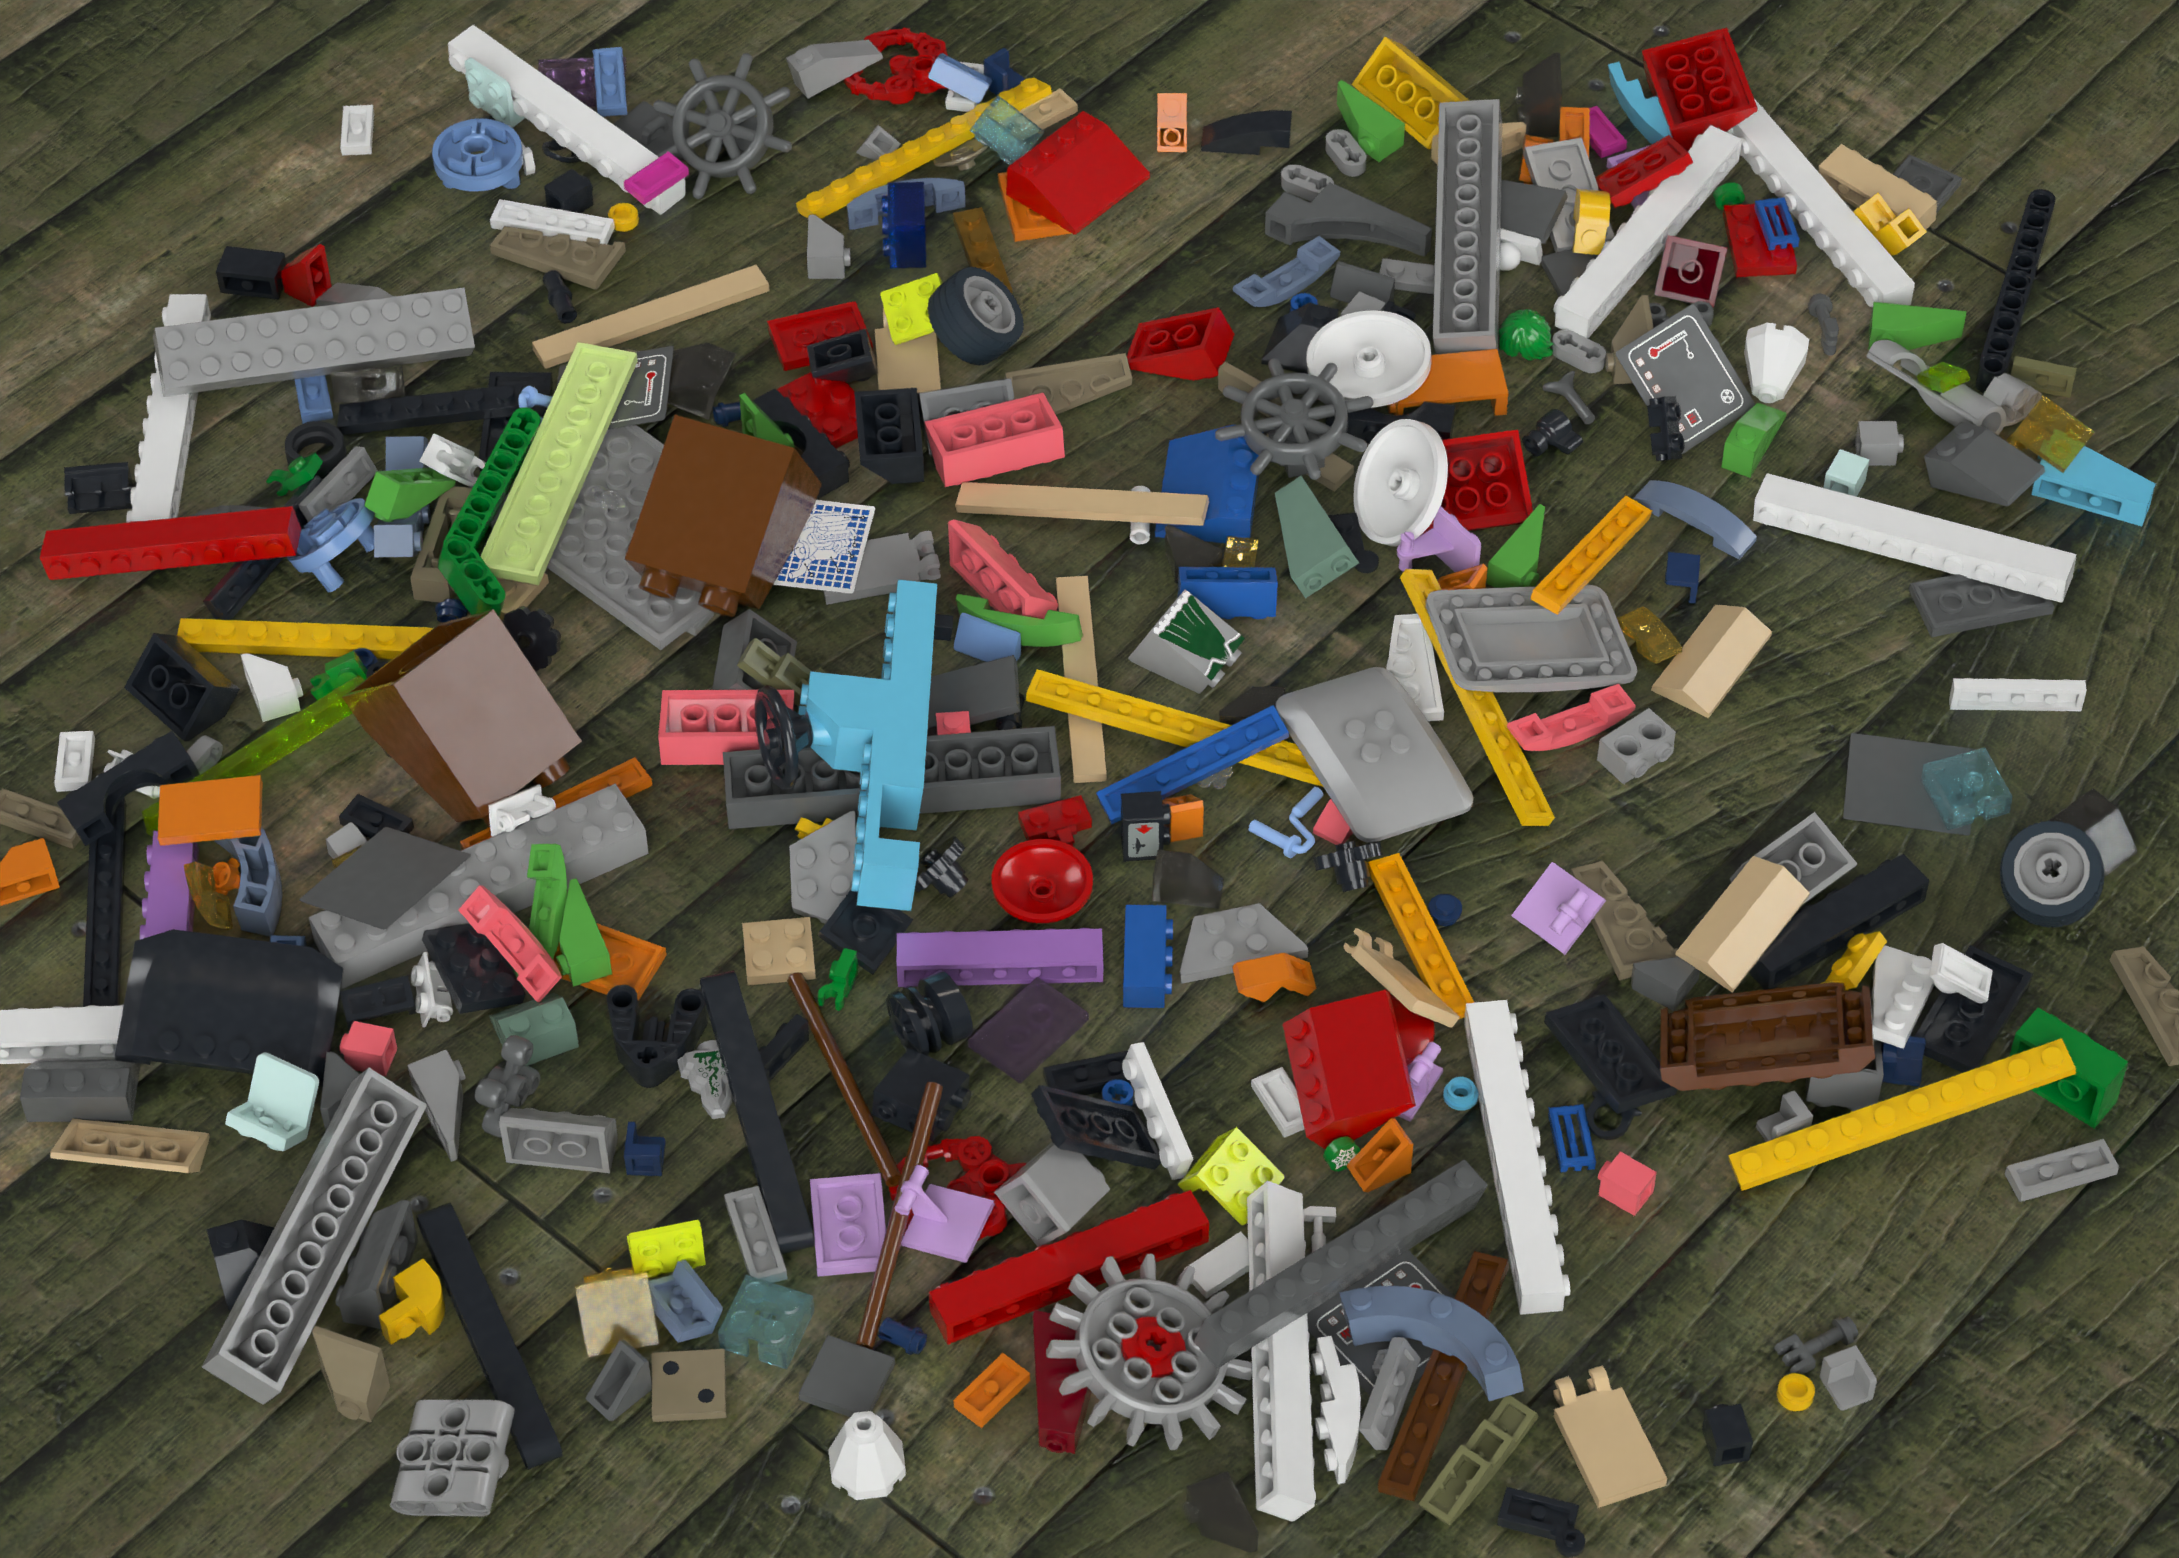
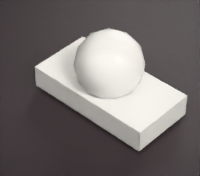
M1500 229V270L1510 271L1515 269L1519 265L1520 260L1540 265L1541 256H1543L1540 239Z
M1944 943L1934 945L1929 977L1933 978L1934 985L1943 993L1953 994L1958 992L1979 1004L1987 1002L1993 970Z

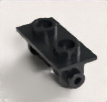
M1676 396L1649 399L1650 405H1647L1649 427H1661V432L1650 434L1652 456L1655 455L1656 461L1683 459L1682 452L1684 451L1685 442L1679 430L1681 407L1676 402Z

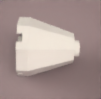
M1765 323L1748 329L1744 356L1752 394L1761 402L1774 403L1783 399L1806 362L1809 338L1792 326L1784 325V330L1775 329L1776 324Z
M871 1411L854 1413L844 1424L828 1450L832 1484L839 1489L840 1486L846 1489L848 1495L855 1500L886 1497L893 1490V1485L899 1479L900 1482L906 1476L901 1439L882 1418Z

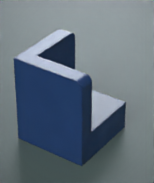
M1005 48L983 60L984 75L993 80L988 90L996 96L1003 91L1020 85L1025 80V78L1010 68L1009 51Z
M1668 552L1665 583L1667 585L1690 587L1689 603L1694 604L1696 603L1699 581L1700 555Z
M1909 1036L1904 1049L1882 1042L1884 1072L1882 1082L1920 1086L1926 1039Z
M628 1121L624 1151L627 1175L662 1176L666 1147L665 1138L638 1136L636 1122Z

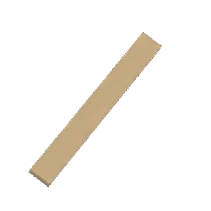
M756 264L532 342L533 351L543 368L547 369L569 361L577 342L610 347L768 292L769 283Z
M962 482L955 506L958 513L1203 526L1209 499L1208 495Z
M1088 576L1056 577L1058 611L1079 615L1083 633L1081 641L1061 645L1064 677L1098 687ZM1067 713L1073 782L1107 781L1102 723Z

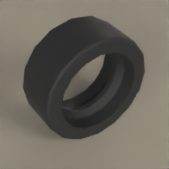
M322 421L306 422L289 432L285 440L287 463L289 466L296 458L300 457L301 455L298 452L308 445L316 443L328 444L333 449L327 454L320 456L323 463L315 474L324 479L346 458L344 437L339 428L331 423Z

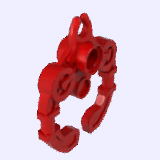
M905 27L903 29L873 33L866 36L863 40H870L880 52L888 45L904 46L906 43L913 44V49L918 50V56L907 57L897 55L892 57L889 64L891 73L895 76L886 80L885 84L876 81L873 85L867 84L865 78L859 77L864 69L843 80L854 95L862 94L868 96V99L889 101L893 104L908 103L914 98L916 91L929 94L937 91L939 88H947L928 77L936 58L942 53L948 56L945 42L940 39H934L923 32L919 34L911 32V29Z
M971 1136L966 1139L946 1138L941 1139L942 1143L927 1146L923 1167H929V1160L945 1157L946 1163L952 1162V1160H959L963 1171L967 1172L962 1177L952 1180L947 1185L948 1189L994 1201L995 1205L977 1241L986 1236H995L1001 1233L1007 1225V1208L994 1192L1027 1163L1007 1164L994 1155L989 1141L981 1136ZM904 1157L897 1164V1167L901 1174L903 1171L906 1157ZM898 1185L889 1187L892 1201L895 1200ZM912 1209L909 1213L905 1232L914 1216Z

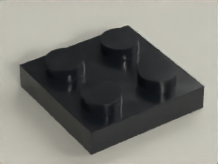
M850 890L819 931L818 937L841 953L844 948L857 951L858 965L874 975L897 944V933H905L913 919L901 910L858 906V892Z

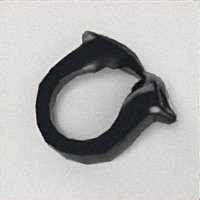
M555 139L544 142L542 145L544 154L552 159L565 163L581 162L573 152L571 157H564L549 151H559L567 148L560 146Z
M1593 1091L1594 1100L1587 1110L1586 1118L1592 1134L1600 1139L1613 1140L1625 1135L1633 1118L1641 1116L1642 1112L1637 1108L1621 1112L1622 1121L1618 1128L1613 1131L1600 1130L1595 1125L1593 1118L1596 1111L1608 1102L1599 1091Z

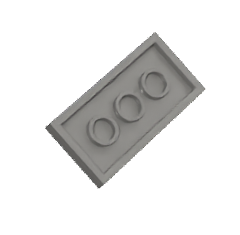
M1582 138L1525 147L1523 155L1533 185L1565 190L1568 198L1550 233V238L1555 253L1572 249L1576 223L1573 219L1576 189L1599 191ZM1610 221L1606 231L1605 243L1608 240L1612 241L1615 237Z

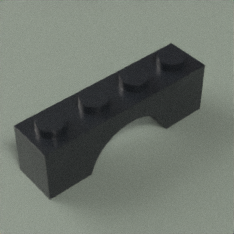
M774 388L752 400L779 427L783 434L787 433L791 437L794 446L804 452L801 457L822 483L818 499L849 482L848 468L850 463L845 453L838 451L831 444L829 438L812 425L806 415H801L788 397H783Z
M1424 401L1418 409L1405 415H1386L1373 408L1348 413L1347 433L1364 440L1366 443H1370L1388 424L1401 419H1412L1431 426L1442 440L1451 439L1454 428L1455 405ZM1334 416L1326 418V425L1332 426L1335 420Z
M170 731L164 736L156 738L151 744L137 753L129 755L113 768L100 773L81 788L70 792L65 798L58 801L57 804L83 844L87 846L114 829L115 810L120 801L130 792L146 786L160 787V785L187 783L200 775L183 745L173 731Z

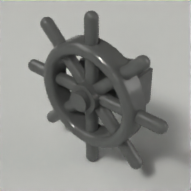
M749 53L742 54L734 76L716 75L707 78L700 61L696 58L691 59L689 67L696 80V84L689 88L680 99L678 105L662 100L654 102L653 107L656 111L673 116L672 131L675 145L658 153L657 156L661 157L668 151L675 157L681 155L689 165L700 171L692 192L693 197L696 199L703 198L711 176L727 178L738 175L746 193L753 194L756 191V185L749 169L760 161L768 147L782 152H789L792 149L790 141L772 136L773 115L770 108L787 99L791 92L789 88L782 87L764 97L757 88L747 82L746 77L753 60ZM729 90L722 107L719 105L714 93ZM743 93L751 100L752 104L739 111H735L739 96ZM703 99L707 105L705 114L694 111ZM689 123L701 125L698 133L689 137ZM706 142L705 147L708 150L705 158L702 159L693 148ZM722 148L727 149L731 160L716 163Z
M1273 358L1268 363L1272 377L1256 385L1249 393L1230 385L1223 388V395L1226 398L1243 404L1241 408V424L1220 428L1215 432V437L1219 441L1243 437L1251 450L1259 455L1250 468L1254 475H1260L1271 461L1278 463L1280 467L1284 466L1288 478L1308 474L1311 479L1317 480L1321 476L1320 468L1325 467V457L1332 454L1340 445L1358 452H1363L1367 448V443L1364 440L1347 433L1348 413L1371 408L1374 403L1373 399L1370 396H1364L1345 401L1340 391L1329 383L1338 370L1337 365L1334 363H1328L1317 377L1305 373L1284 374L1280 361ZM1292 394H1300L1304 396L1301 398V400L1294 399ZM1280 397L1282 405L1279 406L1270 401ZM1316 399L1326 404L1324 406L1310 408L1316 401ZM1258 411L1271 416L1270 418L1254 421ZM1332 416L1335 418L1332 426L1316 421ZM1268 431L1269 438L1261 432Z

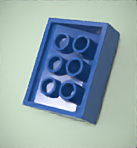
M1217 428L1169 441L1161 493L1208 495L1209 505L1203 526L1156 523L1155 537L1250 545L1259 475L1252 474L1250 468L1259 455L1251 450L1243 437L1219 441L1215 437V432L1220 429Z

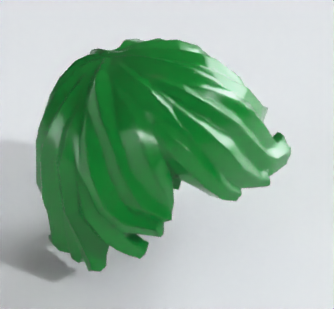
M1516 310L1514 313L1509 314L1500 325L1499 349L1503 350L1508 356L1516 357L1520 352L1524 359L1532 361V359L1541 360L1552 355L1553 349H1550V347L1554 343L1550 341L1552 336L1550 334L1551 328L1545 320V316L1540 315L1536 310Z

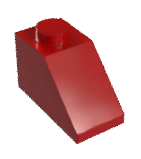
M321 244L299 254L281 271L285 293L311 307L317 304V298L332 287L325 246Z

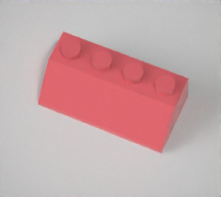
M1044 393L924 422L936 470L945 487L960 485L962 482L988 478L996 474L1020 470L1024 467L1065 458L1063 427Z
M954 519L948 522L950 566L982 598L988 599L989 605L995 611L1044 619L1048 610L1057 611L1058 603L1055 597L1050 592H1046L1041 588L1036 578L1031 573L1027 574L1019 566L1016 558L1012 554H1007L1000 547L993 535L989 536L977 525Z
M662 690L658 735L661 765H724L723 752L760 749L755 725V699L758 690ZM777 690L785 705L794 711V690Z

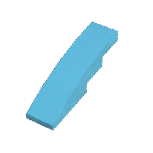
M1620 62L1608 64L1610 83L1621 107L1639 132L1651 144L1668 135L1672 137L1658 97L1645 99L1638 79L1626 82Z

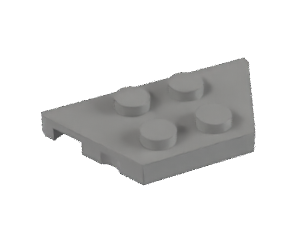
M855 811L844 814L789 846L791 900L794 913L804 917L817 918L821 923L825 924L851 890L853 871H858L854 870L855 864H853L855 844H858L856 843L857 837H855L857 824Z
M1260 903L1194 916L1180 969V983L1183 984L1234 973L1232 966L1237 962L1279 953H1287L1299 959L1308 958V948L1305 943Z

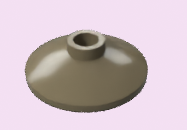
M982 138L969 140L935 158L933 162L938 167L958 166L959 171H963L975 165L974 159L981 155L989 145L982 143Z

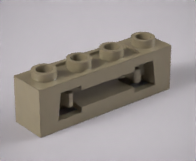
M454 486L439 497L423 541L422 551L419 552L410 577L415 600L440 603L445 599L454 598L455 591L438 569V560L444 540L449 532L450 521L452 527L472 488Z

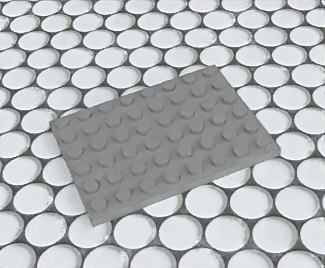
M632 425L607 430L547 568L659 650H662L712 611L698 605L701 593L679 587L674 600L658 597L643 591L638 587L642 576L625 560L664 444L640 427ZM508 494L505 496L490 527H494Z

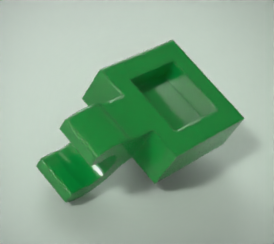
M315 452L305 459L300 456L288 466L287 469L289 471L276 469L271 472L266 482L267 484L273 481L280 482L282 486L278 490L277 495L283 496L289 490L293 491L313 479L323 461Z
M351 651L326 663V673L316 675L310 679L314 688L310 689V692L317 701L329 696L335 688H338L341 694L363 682L366 679L368 669L355 651Z
M844 948L839 960L833 961L829 973V979L833 980V982L824 985L818 991L819 1006L823 1007L827 998L834 997L836 998V1010L840 1011L845 1004L844 998L848 997L859 971L857 951Z

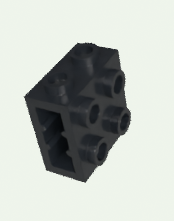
M909 1048L874 1089L872 1115L913 1133L926 1083H938L943 1086V1091L929 1139L933 1142L942 1130L947 1131L955 1114L960 1109L964 1110L967 1107L971 1098V1091L969 1090L970 1075Z

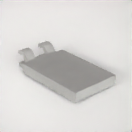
M923 531L911 540L908 533L867 540L854 593L823 591L826 605L889 594L890 592L895 593L898 580L920 582L921 580L941 578L938 555L935 554L932 544L934 543L932 532Z

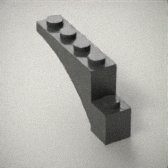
M1330 182L1311 203L1284 192L1266 212L1265 234L1290 246L1293 242L1313 240L1320 236L1323 239H1355L1387 244L1423 257L1431 250L1432 228Z

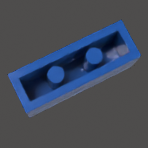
M1179 567L1178 597L1186 589L1222 619H1232L1234 617L1265 619L1267 617H1276L1278 581L1275 568Z
M1126 905L1123 1007L1165 1008V994L1172 995V974H1165V967H1172L1173 946H1166V940H1173V919H1166L1167 905Z

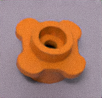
M235 858L229 859L227 863L218 862L211 869L210 883L216 888L218 896L225 897L230 890L239 889L241 874L238 868L240 863Z

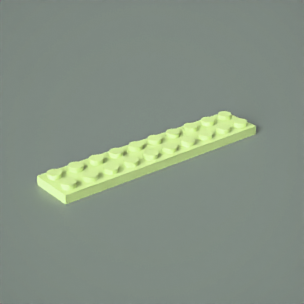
M577 342L480 556L495 577L534 585L540 584L638 362L637 353Z

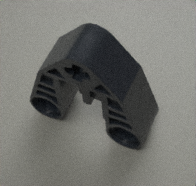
M617 985L611 988L606 996L617 1058L637 1084L645 1088H654L660 1085L679 1070L677 1060L683 1057L685 1053L694 1051L708 1024V1013L702 992L694 988L685 989L676 996L673 1014H671L667 1042H663L666 1023L665 1021H658V1017H651V1021L645 1020L643 1038L638 1040L640 1012L635 989L628 985Z

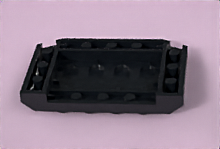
M175 929L137 940L134 944L115 1060L151 1065V1061L253 1074L257 1056L266 1052L315 1074L319 1079L318 1086L323 1087L326 1054L331 1052L344 973L343 967L314 948Z

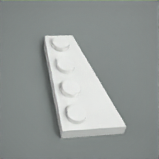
M1418 614L1395 615L1386 669L1403 686L1427 721L1443 720L1444 709L1432 642Z
M1884 945L1874 960L1872 976L1874 981L1871 1010L1874 1039L1904 1049L1934 986L1933 978L1929 977L1932 962L1930 959Z

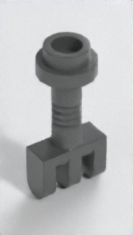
M1819 293L1810 298L1808 310L1813 317L1818 318L1822 330L1821 345L1824 353L1832 356L1836 353L1839 326L1836 318H1830L1829 315L1833 309L1831 299L1825 294Z
M1839 1316L1832 1320L1833 1328L1820 1336L1803 1343L1798 1335L1794 1334L1780 1341L1774 1349L1778 1355L1785 1354L1782 1361L1786 1366L1793 1365L1790 1369L1791 1373L1805 1374L1816 1368V1361L1812 1355L1839 1341L1844 1345L1854 1342V1337L1858 1336V1330L1849 1316L1845 1318Z

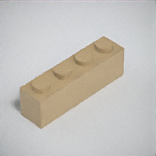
M1841 144L1819 165L1820 175L1842 200L1856 208L1876 193H1879L1896 216L1909 208L1925 230L1936 220L1937 201L1931 195L1921 192L1911 186L1906 180L1894 176L1881 165L1874 164L1861 156L1856 150H1851Z

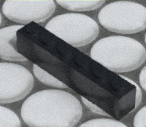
M1904 854L1893 860H1885L1877 869L1867 875H1859L1851 884L1840 890L1831 891L1820 902L1805 906L1797 915L1791 918L1752 967L1749 974L1764 990L1776 988L1845 948L1848 942L1857 934H1869L1924 902L1929 879Z

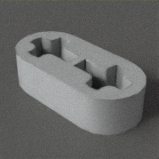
M1340 129L1332 130L1326 135L1325 151L1344 175L1351 177L1363 174L1366 170V154L1352 135Z
M1288 165L1281 172L1282 189L1311 202L1329 182L1334 184V181L1329 176L1301 165Z
M1560 330L1554 334L1552 349L1555 357L1587 373H1597L1604 368L1606 356L1604 347L1571 330Z
M204 735L187 750L200 775L189 782L201 781L217 764L223 751V746L220 742Z

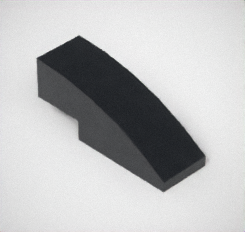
M1292 110L1250 112L1231 116L1203 127L1201 151L1260 155V147L1290 148Z

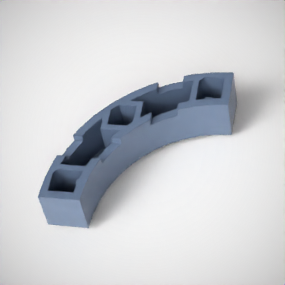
M424 436L386 437L385 471L428 468L427 465L419 462L428 445V439ZM426 505L406 519H394L393 522L379 520L374 525V557H415L419 551H422L425 523H430V505Z
M261 826V836L213 840L240 863L239 866L242 871L240 886L233 908L241 930L266 936L273 935L282 907V883L279 869L264 829Z
M1373 1286L1339 1293L1344 1317L1354 1346L1391 1341L1392 1337L1420 1340L1422 1345L1436 1349L1449 1356L1454 1355L1467 1365V1369L1483 1388L1488 1401L1524 1391L1520 1365L1512 1348L1491 1322L1466 1304L1433 1291L1403 1286Z

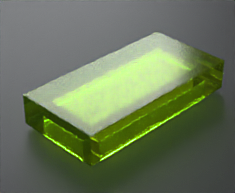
M1941 362L1916 375L1920 383L1941 393L1970 380L1967 370L1945 362Z

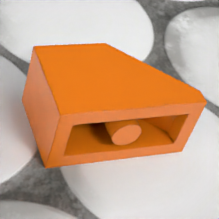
M44 838L25 842L22 845L10 848L0 862V906L60 888Z

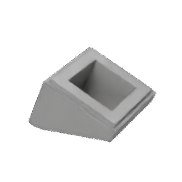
M878 125L856 153L876 161L881 155L897 150L901 143Z
M352 822L346 824L326 839L328 854L339 864L343 863L367 842Z

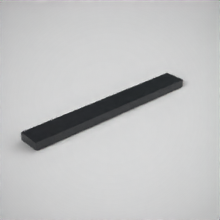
M125 797L120 801L115 810L114 829L89 844L83 1007L89 1005L120 1006L127 807Z

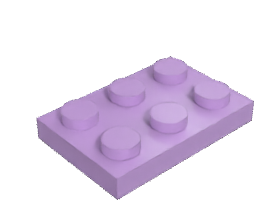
M881 1173L810 1179L817 1275L829 1276L874 1272L886 1233Z

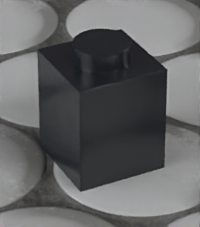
M570 169L544 186L547 208L582 213L593 206V186L591 182L573 169Z
M1719 1404L1711 1409H1706L1702 1431L1713 1467L1749 1461L1753 1439L1742 1405L1729 1406L1727 1404Z

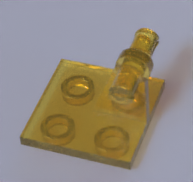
M2043 395L2006 441L2020 451L2029 448L2060 472L2064 473L2094 434V431Z
M633 1266L614 1271L610 1267L605 1268L603 1273L583 1276L584 1284L575 1285L587 1357L612 1353L618 1342L623 1339L633 1348L659 1344L647 1272L635 1274Z

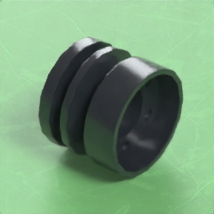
M939 970L920 979L918 991L913 986L907 985L903 987L901 992L895 991L888 994L886 998L891 1023L906 1050L911 1048L924 1055H929V1052L937 1053L942 1047L941 1040L947 1045H953L970 1037L973 1033V1022L965 999L956 983L945 971Z

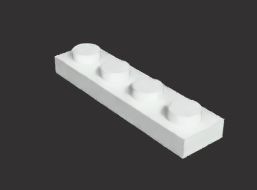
M499 199L490 218L491 228L502 230L506 226L542 231L543 236L549 237L565 234L570 235L571 240L586 241L588 237L600 239V244H608L615 228L614 219Z
M1953 678L1949 704L1950 710L2082 711L2087 689L2085 680Z
M1144 1042L1131 1044L1122 1063L1124 1076L1127 1080L1131 1081L1135 1091L1136 1104L1144 1112L1147 1119L1148 1133L1151 1138H1155L1160 1150L1159 1156L1163 1167L1168 1169L1172 1180L1183 1178L1192 1164L1193 1156Z

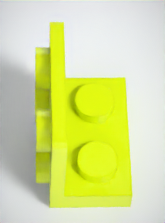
M938 273L881 292L880 295L891 338L895 345L934 332L928 317L927 307L930 296L943 283Z
M1236 1127L1218 1136L1178 1183V1186L1184 1192L1188 1190L1194 1192L1198 1189L1202 1191L1207 1190L1240 1225H1245L1248 1223L1247 1197L1266 1181L1279 1185L1283 1181L1284 1175Z
M699 1220L633 1232L627 1236L635 1279L643 1277L654 1278L663 1273L673 1272L677 1262L681 1260H686L692 1269L706 1265Z

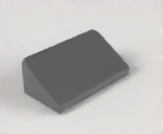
M1338 261L1330 297L1350 303L1360 291L1387 304L1388 301H1394L1395 278Z

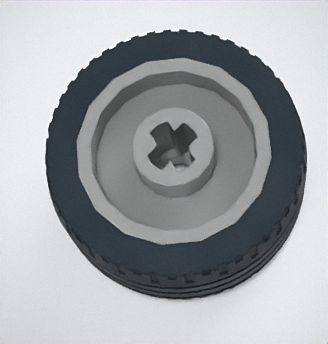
M965 267L949 277L930 296L927 309L934 332L952 354L967 363L981 366L994 361L1012 347L1023 333V315L1013 294H1011L1003 282L984 269Z
M2061 821L2035 823L2024 828L2014 836L2003 853L2000 864L2002 891L2011 908L2028 922L2042 927L2054 928L2070 925L2085 917L2100 898L2104 885V863L2101 853L2093 840L2074 825ZM2049 872H2056L2058 876L2052 878L2051 874H2049L2048 876H2046V874Z

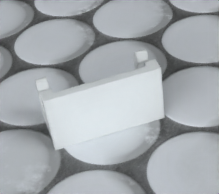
M433 434L419 461L435 471L473 488L478 479L474 477V470L477 467L483 469L486 462L474 456L475 452L437 434Z

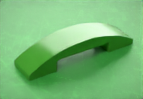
M957 594L956 596L959 615L963 612L1021 633V646H1060L1081 641L1083 637L1079 615L1048 610L1045 618L1039 619L990 610L988 599L962 594Z
M531 844L527 878L536 880L529 930L553 959L559 944L567 900L564 856L559 844ZM513 968L516 977H518L519 974Z

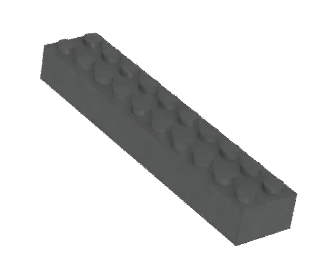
M1055 726L927 736L924 788L919 814L1047 804L1061 800V774ZM811 747L798 752L797 780L795 785L787 790H782L774 784L766 769L760 749L723 752L729 829L797 824L801 817L812 822H823L826 818L836 820L850 811H855L856 816L861 817L859 816V811H857L859 791H865L861 790V772L833 769ZM784 762L781 766H779L783 774H785Z

